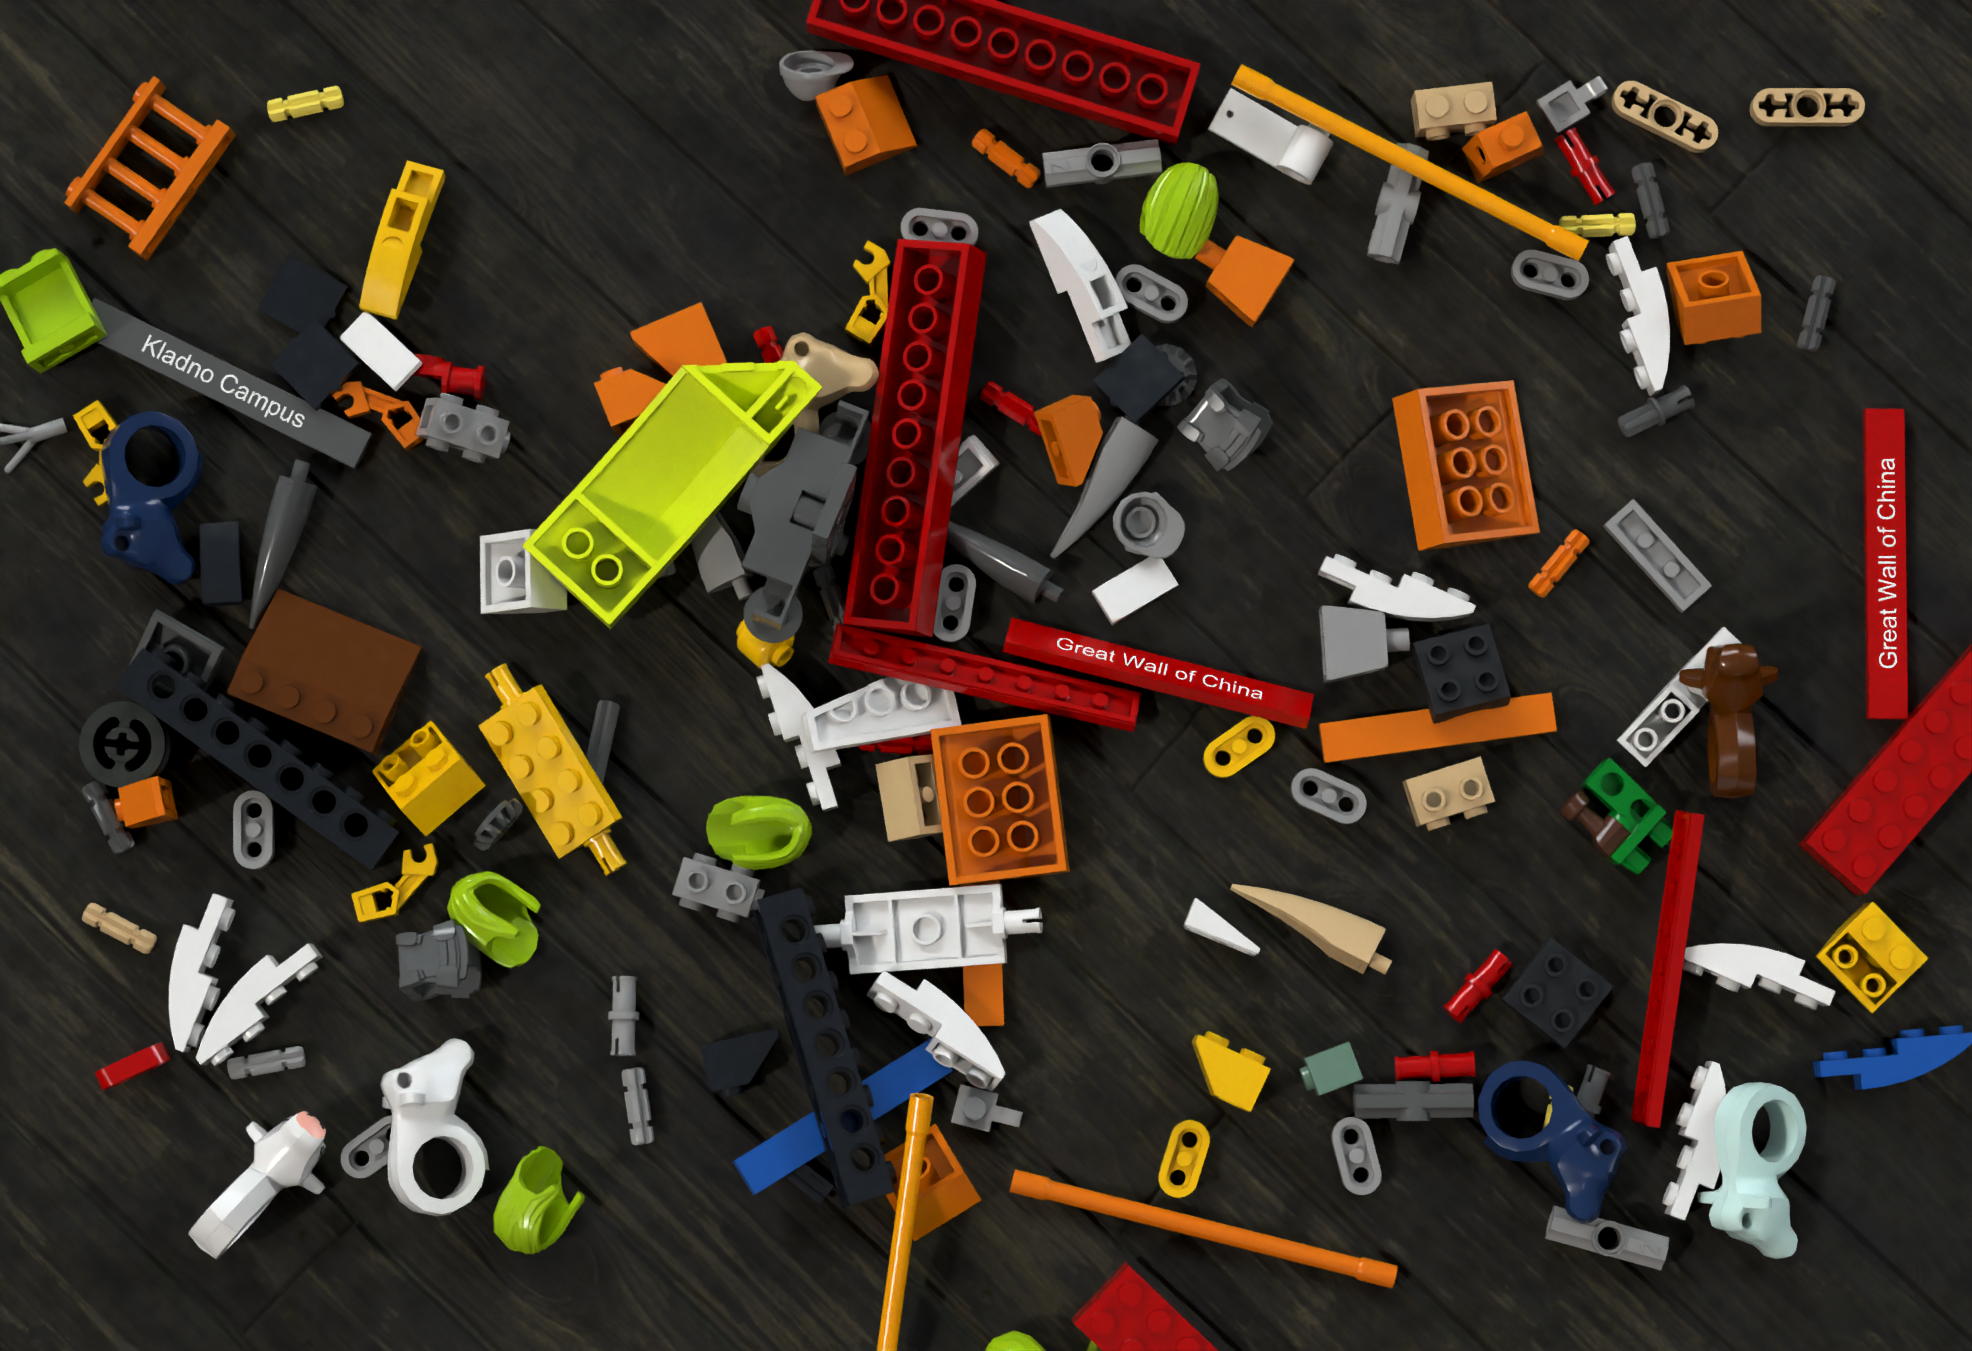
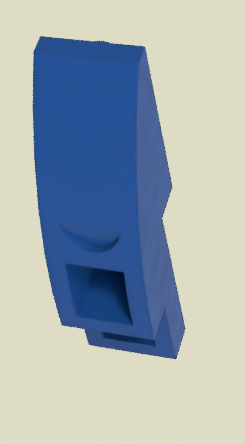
M1963 1025L1939 1027V1035L1924 1036V1029L1900 1030V1038L1889 1039L1891 1055H1887L1886 1048L1862 1049L1863 1057L1847 1058V1051L1823 1053L1824 1061H1813L1814 1077L1853 1074L1855 1090L1884 1087L1904 1082L1926 1074L1959 1055L1972 1044V1032L1963 1033Z

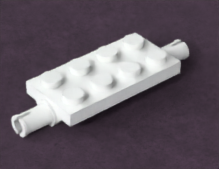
M1002 884L845 896V919H842L840 924L814 925L816 934L821 933L823 935L827 948L842 947L843 951H847L850 974L852 975L881 973L883 970L895 972L1007 963L1006 939L1008 935L1042 933L1043 923H1026V920L1042 919L1041 908L1006 911L1003 906Z

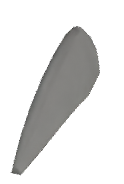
M1127 415L1125 417H1116L1099 446L1078 505L1050 554V557L1053 559L1076 542L1106 513L1143 467L1155 445L1159 442L1153 435L1135 425Z
M718 511L691 541L696 563L708 594L733 586L739 601L745 600L753 593L747 579L754 577L752 571L741 567L745 558L742 546Z

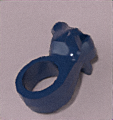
M155 411L128 416L111 430L101 451L104 485L109 506V519L102 525L103 536L100 546L103 554L108 557L119 559L131 567L154 573L168 584H184L190 580L195 570V562L182 545L172 510L183 502L198 484L202 473L203 454L198 453L194 437L181 421ZM142 429L156 431L164 435L174 446L177 456L176 471L171 480L164 486H146L137 481L128 471L124 459L125 447L131 435L136 431Z
M1531 1061L1508 1062L1493 1071L1485 1081L1478 1099L1479 1120L1487 1133L1484 1143L1497 1155L1508 1160L1549 1162L1558 1183L1564 1191L1566 1198L1565 1209L1569 1216L1581 1224L1591 1223L1596 1220L1601 1214L1604 1195L1615 1178L1619 1162L1627 1150L1623 1135L1595 1121L1567 1083L1555 1071L1542 1064ZM1534 1079L1546 1087L1552 1099L1553 1111L1549 1123L1540 1133L1530 1138L1517 1139L1503 1129L1498 1119V1103L1502 1093L1509 1085L1519 1080Z

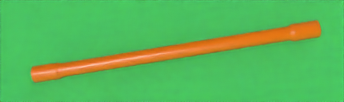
M1017 1169L1014 1171L1009 1191L1011 1193L1039 1200H1051L1352 1276L1360 1281L1391 1289L1396 1279L1397 1265L1366 1257L1358 1258L1056 1182L1048 1177Z

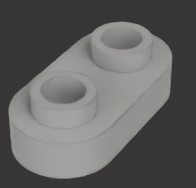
M915 208L907 212L903 217L901 234L903 239L968 243L975 246L978 239V227L974 219L965 213ZM920 223L926 225L928 228L927 233L923 236H917L913 232L915 225ZM954 229H963L966 232V237L961 241L954 240L951 236Z
M1538 250L1523 251L1515 258L1511 266V276L1518 287L1562 300L1578 298L1586 290L1589 283L1588 271L1580 262ZM1527 265H1532L1536 268L1537 275L1529 278L1524 274L1523 268ZM1563 275L1573 277L1574 286L1569 288L1563 286L1561 277Z
M1137 264L1125 266L1118 272L1115 281L1126 304L1162 323H1174L1184 316L1188 306V298L1185 291L1179 285ZM1130 280H1137L1141 284V289L1138 292H1130L1126 284ZM1165 298H1170L1175 302V308L1171 311H1166L1161 307V301Z
M960 564L947 566L942 570L933 633L938 639L946 643H955L962 640L970 628L976 580L972 571ZM958 578L963 581L964 588L960 592H953L949 588V583L952 579ZM947 617L957 619L958 626L955 630L949 631L944 628L943 621Z
M1315 768L1304 769L1293 778L1291 783V794L1296 803L1335 822L1351 824L1359 820L1365 813L1366 798L1358 787ZM1311 781L1316 784L1317 793L1315 795L1308 796L1304 793L1303 785L1305 782ZM1346 797L1352 801L1353 808L1351 811L1343 812L1339 808L1341 798Z
M255 790L241 794L236 799L233 807V853L237 862L249 869L264 868L271 862L275 853V807L270 797ZM257 803L261 806L262 813L259 817L252 818L249 815V808ZM253 843H259L262 847V852L258 857H252L249 854V847Z
M392 1115L380 1119L343 1148L341 1165L347 1174L354 1178H366L372 1176L388 1164L390 1140L387 1134L392 1126ZM361 1150L369 1155V1162L365 1166L359 1165L355 1159L356 1154Z
M1345 1117L1334 1125L1331 1132V1141L1341 1180L1346 1189L1354 1194H1370L1379 1186L1382 1176L1371 1130L1363 1120L1355 1117ZM1348 1129H1354L1358 1134V1139L1354 1144H1347L1344 1141L1343 1136ZM1359 1167L1365 1168L1368 1173L1367 1179L1361 1183L1357 1182L1353 1177L1354 1171Z

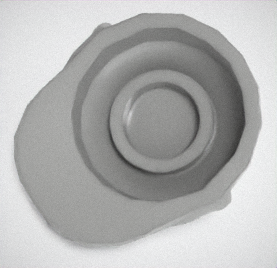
M797 51L785 55L779 62L780 75H782L789 91L802 101L815 100V96L834 89L841 74L853 68L854 61L849 55L840 52Z
M1157 492L1130 494L1121 500L1113 515V529L1118 540L1125 546V550L1128 552L1157 559L1167 558L1178 549L1184 537L1185 523L1181 515Z

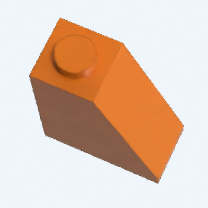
M702 302L630 332L634 344L671 378L681 368V365L706 366L727 363Z

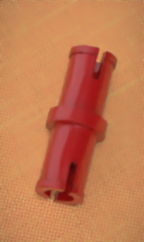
M1576 127L1566 132L1574 147H1570L1563 134L1557 137L1554 142L1557 143L1572 167V170L1569 172L1573 178L1578 177L1595 206L1604 201L1596 189L1597 185L1601 188L1606 198L1616 192L1612 189L1597 165L1600 160L1596 155L1592 157L1579 136Z
M1494 949L1474 974H1467L1464 978L1466 983L1443 1006V1009L1454 1020L1462 1024L1467 1015L1483 998L1487 1000L1490 997L1492 987L1509 968H1512V962L1500 951Z
M1430 1051V1055L1394 1056L1396 1081L1431 1079L1432 1082H1440V1078L1475 1077L1473 1051L1453 1054H1438V1051Z

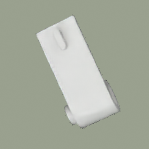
M1232 88L1229 89L1208 130L1291 178L1308 185L1312 184L1333 146V141L1328 138L1331 133L1311 123L1308 126H1296Z

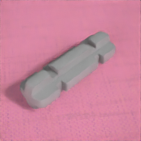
M296 1046L285 1048V1052L274 1050L248 1055L246 1059L244 1056L230 1058L227 1061V1068L231 1079L248 1077V1074L257 1076L284 1071L285 1067L289 1069L305 1066L306 1059L303 1048Z
M641 1067L625 1069L622 1071L623 1086H627L628 1092H624L628 1123L633 1124V1129H629L631 1142L633 1145L649 1144L654 1141L653 1126L648 1124V1121L652 1120L648 1091L643 1089V1083H646L645 1070Z

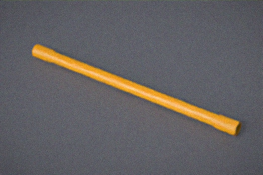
M1243 64L1240 65L1231 85L1260 100H1266L1545 242L1548 247L1576 261H1579L1589 240L1559 225H1553L1276 84L1271 78Z
M911 1093L909 1098L905 1127L907 1135L877 1351H897L926 1136L930 1129L934 1100L933 1096L923 1093Z

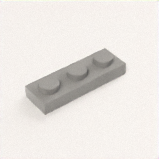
M1634 499L1603 525L1606 531L1681 613L1712 586Z

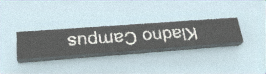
M96 298L93 299L92 305L107 333L106 337L96 343L355 470L357 469L373 437L372 433L321 408L316 411L305 400Z

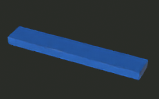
M931 1039L861 1081L862 1085L867 1084L873 1097L874 1106L870 1108L873 1121L909 1099L911 1093H919L953 1071L952 1068L939 1064L933 1058V1054L925 1050ZM814 1112L733 1161L753 1196L825 1151ZM849 1112L842 1114L840 1119L842 1128L849 1133H854L858 1127L857 1118Z

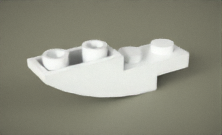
M1062 209L1029 221L1058 294L1068 291L1096 363L1122 353L1131 345L1119 312L1128 307L1112 273L1098 250L1080 227Z
M1626 236L1611 243L1608 247L1610 253L1606 254V260L1612 275H1619L1624 288L1620 290V296L1627 312L1633 311L1634 313L1633 317L1626 319L1622 324L1623 331L1620 332L1621 342L1627 353L1632 352L1638 366L1634 368V374L1639 387L1642 390L1646 388L1649 396H1653L1663 389L1668 368L1670 351L1668 307L1657 267L1642 272L1629 238Z
M1335 554L1333 559L1326 556L1318 572V575L1353 590L1347 605L1358 609L1385 612V617L1424 622L1446 621L1469 617L1476 605L1468 602L1470 599L1469 595L1454 588H1448V591L1445 592L1433 587L1434 580L1417 572H1413L1411 576L1404 574L1398 586L1395 587L1391 585L1393 579L1374 570H1371L1369 575L1355 569L1356 562L1338 554Z
M1722 627L1681 670L1704 668L1707 649L1710 646L1741 642L1725 627ZM1678 672L1617 741L1644 767H1647L1708 700L1703 696L1701 689L1682 684L1679 681Z
M769 663L762 665L763 675L756 678L763 699L771 697L775 712L769 713L768 717L774 735L782 734L785 743L800 738L802 744L794 747L801 769L809 767L813 782L806 784L813 806L821 804L823 812L839 808L827 770L842 766L836 750L813 754L809 752L802 715L814 708L799 689Z
M214 893L199 929L183 924L171 966L169 982L170 1026L175 1049L181 1052H190L192 1046L198 1047L206 1027L201 1024L206 1009L213 1010L220 994V989L216 988L219 979L205 974V970L207 967L213 968L221 948L216 945L222 930L228 931L233 921L235 910L231 908L234 900Z
M306 944L280 965L273 956L266 955L235 984L218 1007L202 1038L196 1060L200 1065H207L212 1062L214 1066H217L234 1053L230 1047L241 1038L248 1042L265 1029L262 1022L268 1019L269 1016L260 1004L264 1001L268 1006L273 1004L287 993V990L284 988L286 984L294 978L301 982L319 968L315 962L323 956L314 944Z
M1725 943L1698 945L1685 949L1683 970L1697 976H1702L1703 971L1718 977L1717 985L1734 992H1738L1740 987L1744 989L1751 988L1755 977L1760 978L1759 986L1777 994H1780L1781 990L1785 989L1796 994L1795 1002L1813 1010H1816L1818 1004L1830 1006L1836 992L1800 976L1805 960L1776 950L1745 944Z
M884 970L881 972L867 993V996L874 1000L875 1005L885 1012L897 1014L906 1020L909 1027L914 1031L930 1035L932 1039L925 1050L933 1054V1058L939 1064L955 1068L966 1075V1079L972 1085L981 1089L986 1088L992 1092L1004 1077L1005 1071L994 1049L974 1021L952 999L924 979L918 988L914 990Z
M1706 1061L1704 1067H1697L1690 1085L1691 1088L1695 1089L1690 1104L1684 1102L1676 1121V1124L1681 1126L1678 1134L1691 1139L1692 1143L1691 1146L1684 1145L1677 1161V1167L1681 1168V1172L1676 1183H1669L1662 1203L1667 1205L1665 1214L1680 1220L1686 1219L1698 1185L1714 1189L1720 1172L1715 1144L1714 1119L1717 1109L1726 1095L1720 1064L1714 1061Z

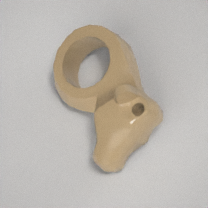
M804 332L791 336L779 361H795L823 387L793 423L795 435L799 427L819 434L818 410L820 407L836 401L850 392L869 390L879 377L875 363L870 358L851 355L835 345L817 340L812 335ZM786 457L778 461L762 460L752 473L763 476L785 461Z

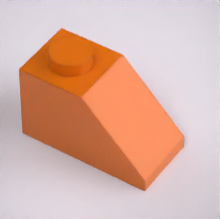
M1071 395L1034 413L1057 483L1077 487L1083 484L1103 431L1099 422L1101 420L1100 410L1096 403L1092 401V398L1090 396Z
M156 776L118 788L120 798L114 800L115 810L119 822L124 821L125 827L134 829L178 819L170 780Z

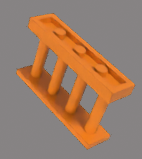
M155 76L152 77L149 83L143 82L138 87L132 99L135 103L83 177L78 176L71 182L65 194L68 198L64 202L77 214L86 204L130 234L129 239L132 240L128 247L146 261L149 260L236 136L232 129L217 119L213 126L207 125L205 127L162 98L161 95L166 87ZM151 109L197 139L196 144L199 146L190 158L187 156L182 158L139 129V126ZM129 141L174 170L176 178L168 190L166 188L160 190L116 160ZM107 172L152 202L151 207L154 210L146 221L140 220L138 222L94 192Z

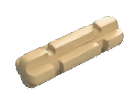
M90 903L83 913V922L96 928L99 926L100 931L127 945L133 944V948L142 953L149 954L156 943L157 936L145 929L139 930V926L113 912L106 913V909L96 903Z

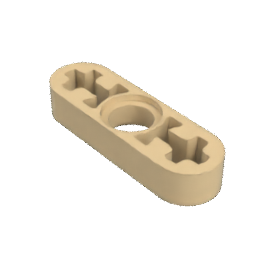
M1637 81L1623 82L1617 87L1612 96V107L1617 115L1691 152H1706L1718 138V127L1713 119ZM1630 91H1634L1637 94L1635 98L1637 102L1645 106L1649 99L1655 102L1649 108L1646 118L1640 116L1644 108L1633 104L1630 109L1624 107L1625 99L1620 97V95H1627ZM1660 107L1670 108L1675 114V123L1670 127L1658 125L1654 119L1655 110ZM1686 116L1689 120L1685 126L1695 130L1699 125L1706 128L1705 135L1709 137V140L1702 139L1700 143H1696L1693 141V132L1684 128L1680 136L1675 131L1681 125L1683 117Z
M1767 88L1758 92L1750 104L1751 117L1762 126H1850L1862 116L1865 109L1862 95L1850 88ZM1786 97L1791 98L1788 106L1790 117H1785L1787 109H1777L1772 113L1771 117L1766 116V110L1759 109V105H1762L1766 98L1771 99L1772 105H1784L1787 102ZM1809 97L1816 102L1818 111L1815 116L1807 118L1799 114L1797 102L1800 98ZM1824 97H1829L1828 105H1839L1843 98H1847L1848 104L1855 106V109L1849 113L1848 117L1844 116V112L1841 109H1831L1828 112L1829 118H1825L1826 101Z

